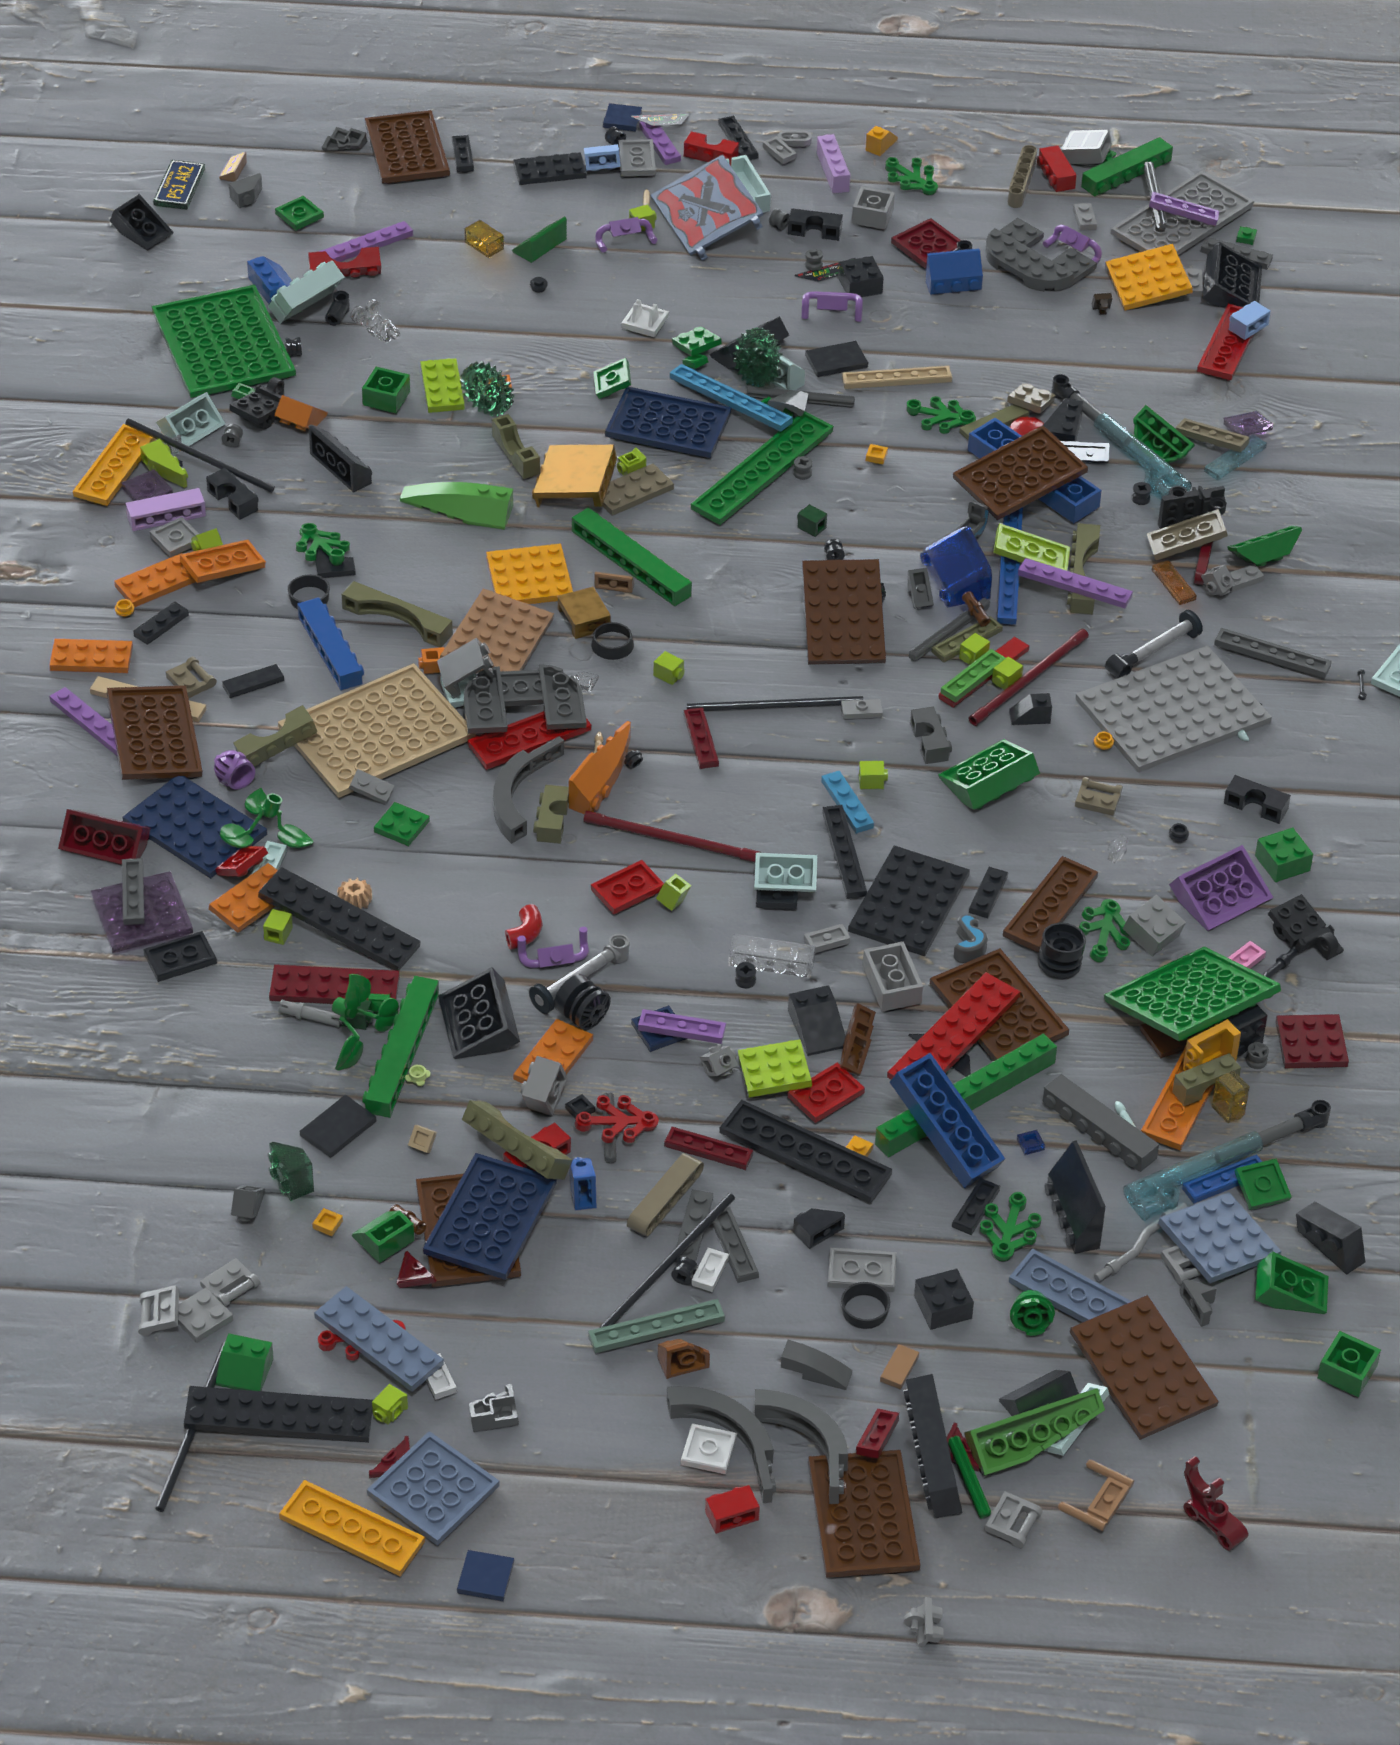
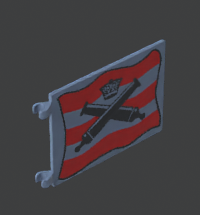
M723 155L651 194L652 199L690 256L697 252L702 261L708 258L704 248L750 222L753 223L756 230L763 227L759 217L764 215Z

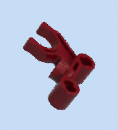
M1194 1456L1186 1462L1184 1471L1191 1499L1183 1505L1184 1511L1192 1520L1197 1521L1200 1519L1217 1535L1220 1545L1230 1551L1248 1538L1247 1528L1228 1511L1229 1508L1226 1502L1216 1499L1223 1494L1224 1481L1221 1478H1217L1208 1485L1198 1471L1200 1460Z

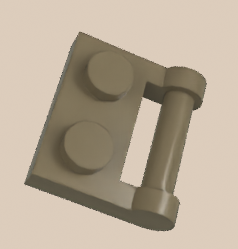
M193 656L188 658L185 663L166 671L167 679L174 686L186 685L188 698L212 688L217 682L214 676L209 675ZM194 670L204 681L199 682L190 671Z
M1083 777L1075 801V807L1114 816L1123 786L1104 784ZM1088 788H1090V789H1095V790H1099V791H1103V792L1112 793V794H1114V795H1109V794H1105V793H1101V792H1096V791L1088 790Z

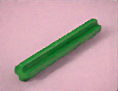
M959 1436L951 1437L948 1439V1445L976 1511L981 1519L989 1517L991 1509Z

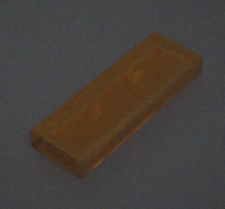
M1169 560L1152 565L1153 573L1179 605L1196 600L1197 595Z

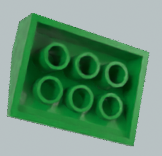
M1003 739L938 774V776L964 805L974 810L982 808L985 803L1000 798L1007 791L1015 790L1018 785L1033 780L1035 776L1040 774L1033 752Z

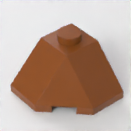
M682 1339L669 1340L658 1344V1360L666 1379L706 1369L710 1366V1353L707 1349Z

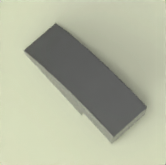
M789 1339L781 1356V1368L803 1373L802 1379L842 1390L847 1389L853 1370L835 1358L815 1348Z

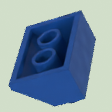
M979 248L928 253L926 284L930 295L982 290L983 272Z
M264 256L247 261L248 278L253 285H256L257 290L268 304L272 302L271 298L277 294L279 288L284 285L288 287L292 282V279L281 265Z

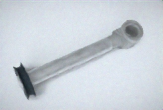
M623 934L612 935L609 938V944L604 947L603 952L548 988L538 983L534 987H530L529 997L534 1007L539 1012L548 1014L549 1011L554 1010L553 998L556 997L562 984L571 976L583 974L587 977L609 962L623 963L629 958V938Z

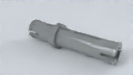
M283 999L280 1002L285 1007L279 1006V1013L293 1015L300 1020L305 1018L341 1027L342 1023L337 1021L340 1015L309 1007L301 1002L297 1004Z

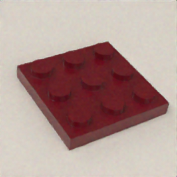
M932 218L891 237V243L925 269L927 268L928 253L954 251L957 248V243L961 241Z
M1339 1014L1276 1016V1026L1285 1069L1348 1067L1349 1060Z

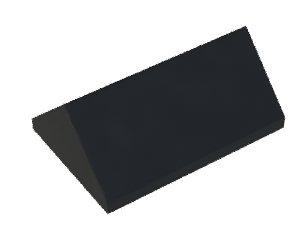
M1053 1370L999 1398V1402L1011 1416L1077 1395L1079 1392L1070 1371Z

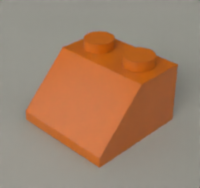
M282 395L274 416L281 418L279 422L290 425L292 422L296 424L295 428L306 431V428L309 429L311 424L317 427L327 416L328 412Z

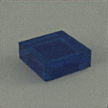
M1038 1130L1017 1135V1142L1024 1155L1045 1150V1144Z

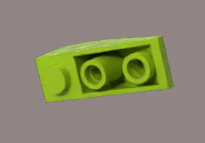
M158 439L140 447L141 459L150 472L183 488L187 487V471L185 468H181L177 457L172 456L167 444L164 445L161 439Z

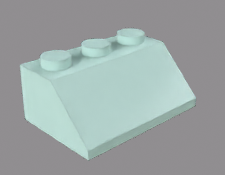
M756 339L752 340V370L781 389L797 390L805 385L804 369Z
M207 392L156 422L164 435L187 446L192 445L226 424Z
M756 853L754 890L816 892L817 855Z

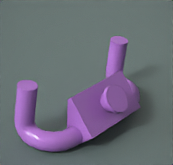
M638 217L611 221L609 224L601 226L595 235L596 244L603 253L607 251V247L602 240V235L607 231H610L612 237L640 233L642 232L640 226H644L646 235L651 243L655 244L658 240L653 233L651 223L646 219H638Z
M1065 225L1055 227L1053 235L1043 242V246L1047 248L1058 239L1081 252L1090 246L1095 252L1091 260L1097 263L1102 256L1101 248L1095 241Z
M813 291L805 293L802 297V319H808L809 299H817V309L840 311H847L848 300L856 302L855 321H862L863 300L857 294Z
M579 928L581 949L579 953L574 954L572 944L537 949V960L528 959L525 936H519V960L524 966L529 968H541L582 961L589 953L587 928Z

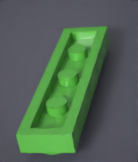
M990 649L942 686L941 694L956 703L992 675L993 668L1006 658Z

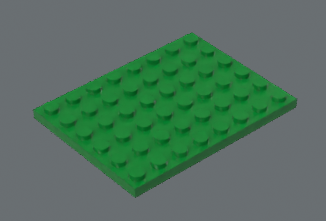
M256 285L152 306V313L190 398L198 397L206 392L213 394L233 390L239 383L252 386L269 382L273 377L282 379L296 376V369Z

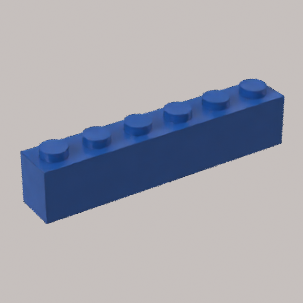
M319 597L297 603L298 618L339 689L345 690L362 685L364 669L361 664L357 663L355 653L350 651L348 641L343 639L341 629L336 627L334 617L329 615L327 605L323 604Z

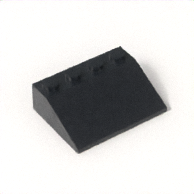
M1218 242L1207 254L1203 299L1217 307L1224 308L1228 304L1244 307L1253 301L1259 303L1262 266L1223 243Z
M493 967L438 995L454 1059L501 1052L520 1042L505 980Z
M1077 1140L1072 1141L1048 1173L1045 1192L1047 1196L1051 1197L1054 1213L1057 1212L1059 1216L1060 1228L1066 1232L1068 1246H1072L1074 1253L1077 1254L1100 1249L1106 1206Z

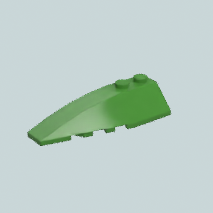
M467 482L423 483L405 486L400 496V502L418 508L426 507L430 509V512L436 514L441 512L447 514L448 518L454 519L456 517L469 525L505 530L513 508V489Z
M1096 1388L966 1431L964 1435L975 1462L978 1463L983 1475H987L1030 1460L1103 1412L1105 1408L1099 1390Z

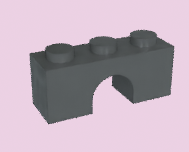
M934 706L912 709L910 725L914 736L921 737L920 751L925 764L949 761L952 745L950 741H947L945 727L941 726L940 714L936 713Z

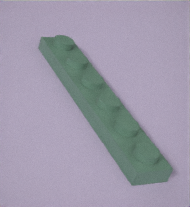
M718 1299L589 1330L588 1336L594 1352L599 1353L725 1322V1315Z

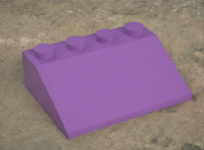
M1243 845L1178 876L1169 884L1179 903L1207 931L1273 898Z

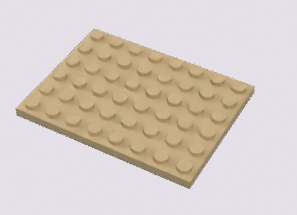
M413 663L306 709L312 717L318 732L294 746L335 795L340 798L354 792L349 789V786L357 769L383 779L465 743L468 739L476 737V733H467L465 719ZM285 719L278 721L279 729L283 727Z

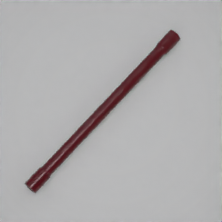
M1083 628L1077 631L1069 640L1017 681L970 715V723L974 726L981 723L990 713L1074 647L1085 641L1089 637L1088 632Z
M588 810L584 814L583 821L586 823L620 829L737 857L754 863L756 861V853H761L760 851L748 848H739L625 821Z

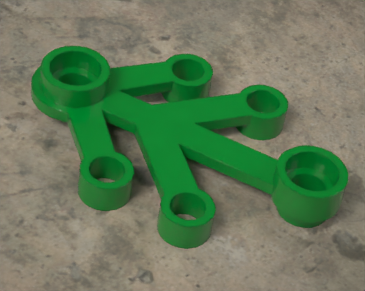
M888 158L885 169L889 172V182H900L902 190H922L925 195H934L936 193L938 184L933 181V166L926 165L924 167V175H926V180L920 177V168L922 166L920 158L912 159L911 166L913 167V172L901 166L897 158ZM897 171L905 176H898Z
M931 397L930 406L939 410L922 407L921 402L916 399L907 401L906 410L909 415L916 416L922 413L935 416L922 420L921 428L926 431L931 430L932 425L948 419H952V421L939 424V432L942 434H948L950 428L959 425L965 426L976 421L974 412L963 410L957 400H950L947 408L941 402L940 397Z
M305 523L301 526L299 533L302 537L300 541L296 542V551L305 552V559L307 561L317 559V550L320 547L329 555V560L333 565H341L345 559V552L350 550V542L340 541V533L320 531L313 523ZM311 539L313 542L309 550H307V542ZM330 546H336L338 549H332Z
M1112 899L1103 900L1101 907L1094 909L1092 907H1085L1082 912V917L1085 920L1091 921L1094 917L1103 915L1104 919L1092 923L1082 921L1078 927L1085 935L1101 929L1098 943L1090 951V957L1096 962H1103L1108 955L1106 943L1109 933L1120 950H1127L1130 945L1129 938L1125 937L1129 936V934L1123 930L1126 922L1120 915L1121 907ZM1112 919L1115 920V922H1116V923L1118 924V926L1120 927V932H1121L1123 935H1125V936H1121V934L1119 933V931L1116 929V927H1115L1114 924L1112 923Z
M1015 1192L1009 1197L1008 1206L1010 1213L1007 1223L998 1214V1206L993 1203L987 1204L985 1207V1215L992 1221L983 1220L980 1223V1232L993 1244L992 1253L1001 1262L1010 1260L1014 1255V1250L1025 1245L1034 1244L1037 1233L1030 1229L1038 1228L1041 1225L1042 1218L1037 1213L1030 1214L1028 1220L1016 1225L1018 1214L1026 1208L1027 1202L1026 1197L1021 1192ZM994 1224L1003 1234L1002 1240L993 1231ZM1024 1232L1022 1238L1011 1242L1013 1236Z

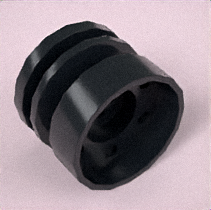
M1055 923L1046 927L1042 934L1040 954L1038 956V965L1042 971L1056 978H1068L1076 975L1082 965L1086 937L1083 931L1069 923Z
M576 974L567 979L558 990L554 999L555 1009L566 1018H570L582 1030H589L596 1026L606 1015L611 1003L609 994L599 986H595L583 974Z

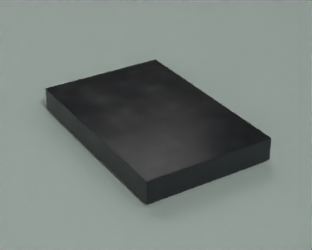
M857 341L805 351V356L817 377L868 367V361Z
M203 931L143 949L157 982L217 964V958Z
M345 1094L299 1132L302 1138L331 1158L377 1120L374 1114Z

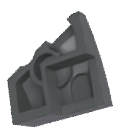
M336 127L333 134L326 138L322 145V150L362 148L368 141L367 134L354 128H350L348 131Z
M790 391L770 399L768 405L781 412L786 407L797 415L802 416L805 412L808 393Z
M512 1384L506 1385V1391L498 1395L492 1392L483 1399L469 1403L473 1432L519 1425Z

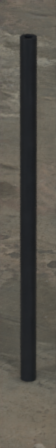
M130 418L125 422V425L157 440L161 439L163 443L219 469L226 468L236 477L270 493L275 489V486Z
M863 696L687 703V709L703 708L704 711L841 705V701L863 700Z
M728 1193L607 1318L600 1328L615 1324L735 1200V1196L732 1193Z
M224 1343L221 1345L205 1387H215ZM187 1429L155 1507L159 1512H164L197 1431L195 1429Z

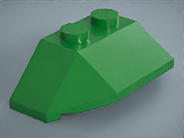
M1147 405L1133 418L1135 445L1160 466L1183 459L1195 446L1193 442Z
M1289 526L1227 546V548L1247 563L1264 566L1267 564V561H1279L1283 559V556L1291 553L1302 532V527Z

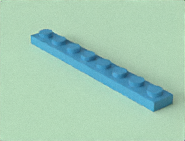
M680 364L670 372V379L774 429L782 431L793 423L792 416L683 364Z

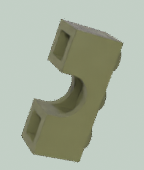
M545 785L544 793H540L539 804H541V807H537L536 818L538 821H534L533 833H537L538 842L561 844L564 831V815H567L569 806V787Z
M1228 1053L1176 1074L1172 1092L1183 1106L1201 1100L1204 1091L1212 1084L1220 1092L1238 1085L1241 1067L1231 1054Z

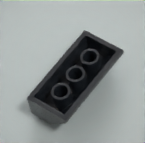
M779 316L761 324L709 355L727 369L733 367L739 369L746 365L744 361L749 360L751 362L752 340L756 339L771 348L772 345L777 347L785 342L784 338L790 335Z
M312 424L309 425L311 456L353 493L372 484V470L368 465H365L358 456L350 452L346 446L342 445L328 431Z

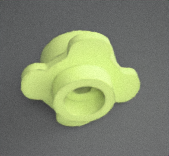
M414 1065L409 1069V1074L405 1076V1080L413 1082L417 1086H423L426 1078L430 1077V1071L426 1070L422 1065Z

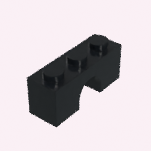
M791 208L788 219V235L805 237L807 231L815 229L822 232V239L839 241L842 231L843 214Z
M226 468L206 477L207 491L217 500L228 497L229 511L239 520L258 511L259 499L257 495L251 492L244 483H241Z
M1235 775L1226 788L1224 804L1239 810H1243L1250 803L1259 804L1262 806L1261 818L1280 824L1289 809L1291 795Z

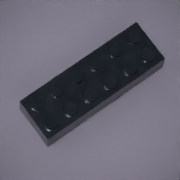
M933 1374L906 1379L907 1389H903L928 1510H933L935 1519L963 1513Z

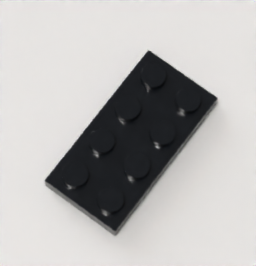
M581 152L513 159L519 185L587 178V171Z

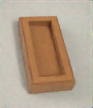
M898 1344L880 1377V1382L902 1389L919 1358V1352Z

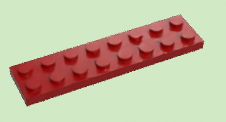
M985 972L887 1072V1078L892 1079L898 1071L929 1053L932 1054L946 1073L1020 997V991Z

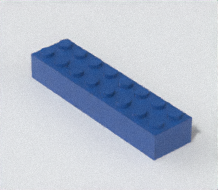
M994 418L969 433L968 451L978 458H982L1018 439L1021 435ZM1080 476L1042 496L1039 500L1072 523H1075L1100 507L1102 490Z

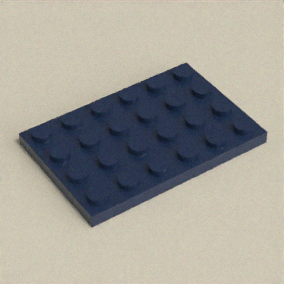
M628 386L624 390L605 430V437L711 458L731 415V407Z
M184 776L172 778L122 817L124 822L151 828L148 839L210 879L217 875L215 868L241 849L229 845L219 836L221 828L226 824H236L247 831L254 822L248 816ZM257 823L249 834L254 840L250 846L255 845L267 835V828Z
M475 1153L425 1243L423 1254L506 1280L557 1184V1179H548L539 1172Z

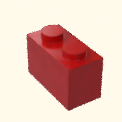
M750 1485L736 1487L731 1491L721 1494H714L705 1500V1513L715 1534L759 1520L760 1506Z

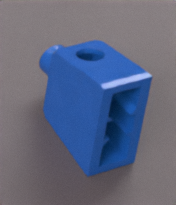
M577 1157L573 1159L569 1168L574 1209L597 1208L596 1175L590 1158L583 1159ZM580 1186H585V1187H587V1191L584 1192V1193H581V1192H580V1190H581V1187H580Z

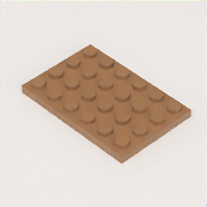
M483 588L441 653L440 659L477 638L481 643H485L490 650L488 655L494 664L493 667L500 666V671L523 670L553 621L554 613Z

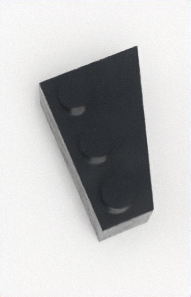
M1065 398L1043 426L1060 441L1076 442L1082 419L1083 401Z
M1317 1202L1311 1203L1296 1213L1298 1232L1346 1275L1366 1263L1361 1226Z

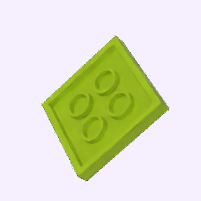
M800 1039L738 1050V1058L749 1098L812 1087V1080Z

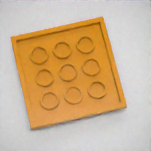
M1173 244L1105 261L1107 271L1125 311L1193 293L1192 285Z
M561 543L486 552V559L495 593L523 603L537 604L558 601L559 595L573 592Z

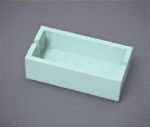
M746 155L733 157L731 159V167L761 211L763 213L770 211L771 194Z
M333 260L328 263H321L316 267L315 271L311 269L303 275V278L299 279L297 277L288 287L284 285L277 290V294L271 298L272 302L268 305V308L280 324L334 292L345 277Z

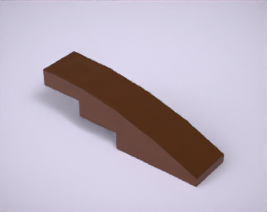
M859 1003L854 1006L840 1063L841 1068L857 1076L861 1074L871 1044L870 1036L874 1027L872 1023L876 1014L875 1011Z

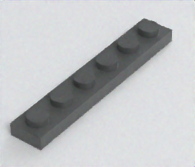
M1224 628L1220 629L1214 643L1215 646L1321 678L1326 677L1332 662L1331 660Z

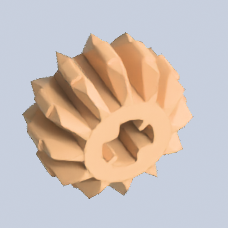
M349 878L348 882H342L341 886L338 887L337 895L339 898L360 909L362 907L368 908L372 900V888L366 883V880L359 881L358 878L356 880Z

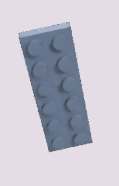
M1035 1249L1028 1253L1009 1277L1010 1284L1023 1291L1036 1290L1041 1292L1055 1308L1081 1322L1132 1302Z
M347 1286L314 1312L315 1319L412 1392L444 1365L442 1357Z

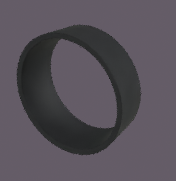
M312 574L301 575L289 583V598L291 604L297 609V603L304 601L294 598L293 595L301 588H319L325 592V596L320 598L322 603L327 604L329 600L330 585L321 576Z
M604 623L598 626L593 633L592 650L597 656L604 659H622L633 651L632 632L621 623ZM616 632L627 636L629 640L619 647H607L600 644L596 638L604 633Z
M858 1282L852 1284L845 1289L841 1297L843 1316L848 1323L857 1328H875L882 1324L887 1317L890 1308L889 1294L884 1288L875 1283ZM868 1295L880 1300L884 1305L885 1312L873 1319H861L851 1315L845 1306L849 1300L856 1296Z

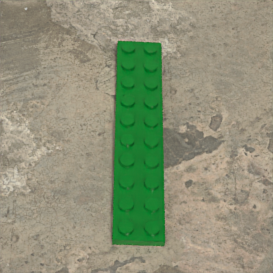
M804 412L802 416H797L792 424L775 434L691 503V510L721 525L794 464L796 458L806 455L833 432V425L807 412Z

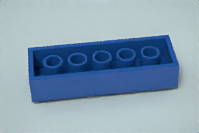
M931 1053L898 1071L891 1079L890 1084L964 1188L997 1169L1006 1159Z

